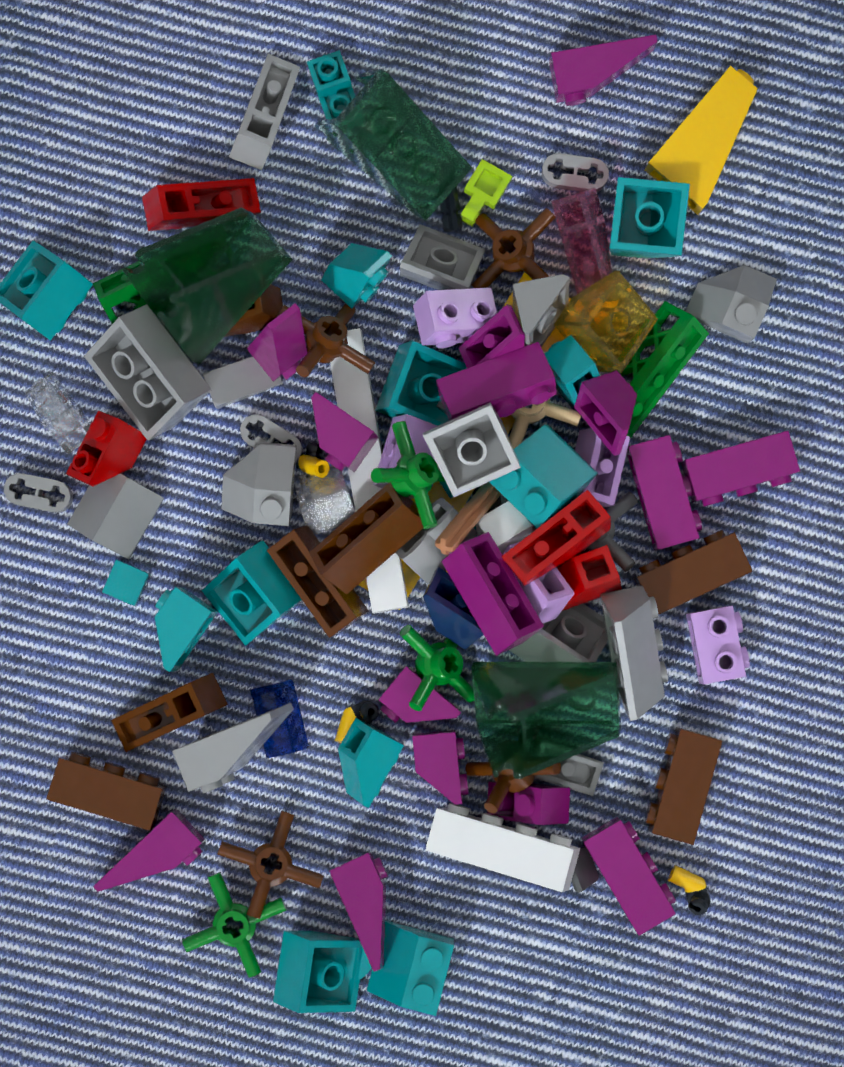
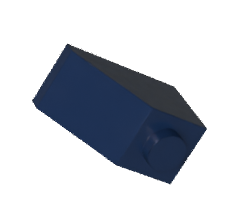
M438 567L434 571L423 599L435 630L466 650L484 634L449 574Z

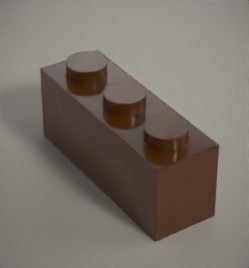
M391 483L386 484L309 552L321 576L348 594L423 529L417 506L409 497H403L398 494Z
M306 525L292 530L271 546L267 552L324 632L331 638L359 620L369 610L354 589L346 594L321 576L309 554L320 542L309 526Z
M722 529L704 537L706 545L693 550L689 544L672 552L673 560L661 565L657 559L639 567L641 574L634 577L637 586L644 587L648 597L654 596L658 615L753 572L735 532L725 535Z
M676 727L675 734H668L664 747V754H668L665 768H659L654 788L659 789L655 803H649L645 816V823L649 824L648 830L652 834L694 845L722 740Z
M71 752L70 756L65 755L58 759L46 800L149 831L155 827L167 787L159 784V777L139 772L138 777L126 774L125 767L110 762H105L104 767L90 763L92 757L77 752Z

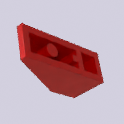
M254 178L156 185L142 196L148 231L181 229L261 213Z
M586 490L501 557L523 585L526 586L579 554L611 529V516L589 490Z

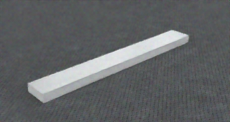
M360 328L347 330L348 345L366 356L362 330ZM339 356L330 362L337 407L370 428L379 437L355 473L348 468L356 512L382 489L373 485L371 472L374 468H378L383 451L370 375ZM394 553L366 578L372 613L374 614L409 607L401 558Z

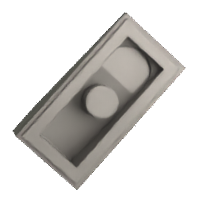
M254 357L203 374L204 380L212 389L209 393L217 409L283 384L281 377L273 382Z
M539 740L535 741L529 752L533 760H559L561 763V771L558 775H535L536 779L563 787H570L571 790L590 796L594 795L604 762Z

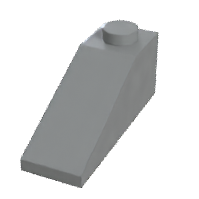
M267 54L232 146L230 158L259 170L263 169L300 66Z

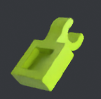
M482 159L464 188V193L471 196L461 213L462 222L473 227L484 205L495 209L512 181L513 176Z

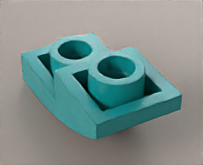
M340 50L307 61V66L331 134L363 124L364 118Z

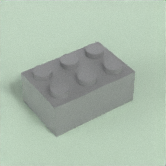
M147 304L118 317L84 355L148 441L174 428L212 390Z

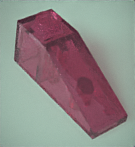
M596 187L551 201L580 305L614 296L615 289L606 225Z

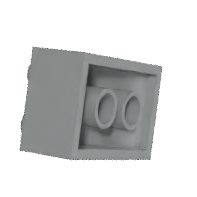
M286 704L173 750L172 752L188 792L201 787L202 793H206L234 780L233 773L245 767L294 710L292 704Z

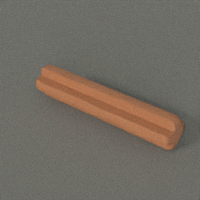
M490 482L483 484L435 540V546L441 550L442 554L448 555L450 552L455 551L500 497L501 493Z

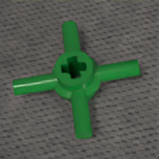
M406 421L396 422L392 425V429L401 457L394 468H374L371 472V479L375 483H391L395 491L403 497L413 495L423 529L435 527L438 524L428 492L431 490L433 483L446 481L437 463L429 454L421 452L416 455Z
M406 625L401 629L400 636L418 653L415 667L417 674L422 679L409 702V706L412 709L422 711L435 685L442 686L449 683L468 703L473 702L477 698L478 692L460 675L463 669V659L460 652L456 649L458 646L456 643L445 638L443 643L429 644L411 625Z
M221 872L215 873L207 877L220 908L214 916L213 926L183 938V946L186 952H190L219 940L224 945L236 947L248 978L256 976L262 971L249 942L255 933L256 923L287 911L283 898L280 897L265 904L260 919L246 915L248 907L241 903H233ZM229 917H233L234 921H242L243 924L239 929L240 932H236L234 928L228 929L226 927L230 921Z

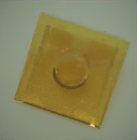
M614 271L572 297L553 325L564 338L572 335L595 362L599 372L610 373L617 370L619 373H622L658 318L620 271Z

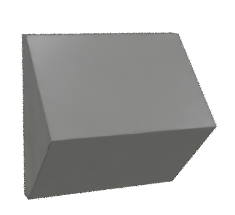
M420 224L401 262L400 276L436 290L471 289V284L474 281L486 249Z
M561 274L513 284V310L525 334L524 347L539 342L542 347L567 312L570 282L568 276Z
M491 403L423 433V437L453 497L521 468L503 422Z
M120 473L94 487L89 485L67 525L92 541L130 559L163 502L164 497Z

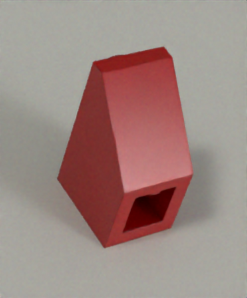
M98 410L66 474L94 487L131 469L147 439L141 431L123 420Z
M608 545L575 556L557 568L575 593L562 611L600 598V594L622 590L620 576Z

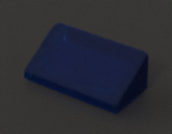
M290 679L250 689L256 716L289 703L292 704L294 709L263 744L266 758L308 749L309 744L293 680Z

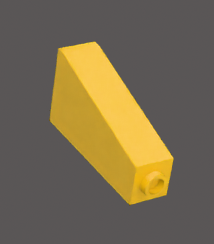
M732 66L726 70L648 162L644 170L656 181L690 184L688 207L697 215L700 214L709 201L758 89L753 85L754 80L748 73L741 69L736 71Z

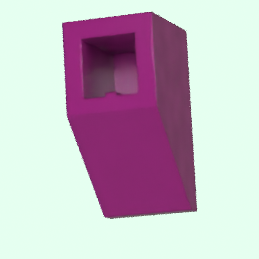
M455 730L412 734L416 773L453 804H462L461 795H468L466 773L459 774L458 759H465L463 737L456 738Z
M495 781L488 782V797L496 784ZM532 783L520 792L512 793L508 791L496 813L487 811V814L501 817L504 820L535 825L568 824L570 787Z

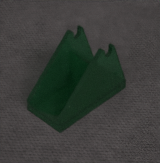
M377 69L361 73L356 79L365 85L337 118L318 121L315 128L323 132L327 136L326 140L414 215L426 221L469 173L472 167L387 71Z
M241 207L137 250L135 257L141 262L140 265L135 269L124 268L123 272L192 362L201 364L293 259L252 212Z
M473 662L471 673L477 730L494 777H498L502 770L511 769L515 779H522L619 737L621 714L617 662Z

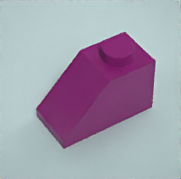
M504 306L459 347L467 368L524 347L525 334L512 306Z
M616 370L583 381L574 408L614 456L619 455L629 430L637 393Z
M315 392L311 399L319 447L328 454L324 460L341 472L347 467L355 473L379 437L370 428Z
M405 666L378 699L383 703L380 710L395 723L400 718L404 722L409 723L457 718L461 714V711L435 689L430 694L422 711L412 709L409 706V702L422 679L408 666Z

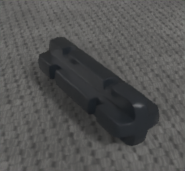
M452 162L439 163L435 165L436 181H439L437 188L441 213L444 214L442 217L443 229L445 232H457L462 229L461 214H458L460 205L456 181H453L455 178L454 165Z

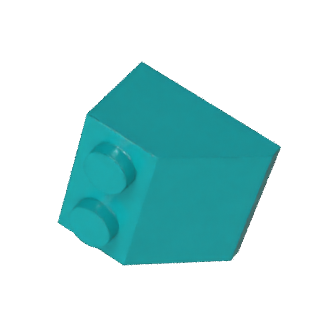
M618 177L610 241L611 255L645 259L682 256L690 184Z
M33 240L0 283V303L51 341L55 334L63 329L67 318L76 306L85 300L93 283L64 260Z
M413 340L399 345L375 411L391 418L408 414L437 426L448 422V416L436 407L440 401L436 380L467 369L466 364Z
M544 424L514 448L521 468L490 481V483L536 528H539L575 500L596 477L598 472L550 426Z
M263 540L235 558L201 590L245 646L302 601L267 552L269 547Z
M175 587L171 591L167 589L155 605L159 609L155 616L162 662L164 669L168 672L180 669L218 614L217 610L181 587Z
M385 920L384 965L378 971L373 972L372 969L367 991L400 1007L436 1016L454 948V938Z
M284 931L273 1002L297 1013L355 1012L363 950L359 938L317 931ZM341 948H356L352 979H350Z

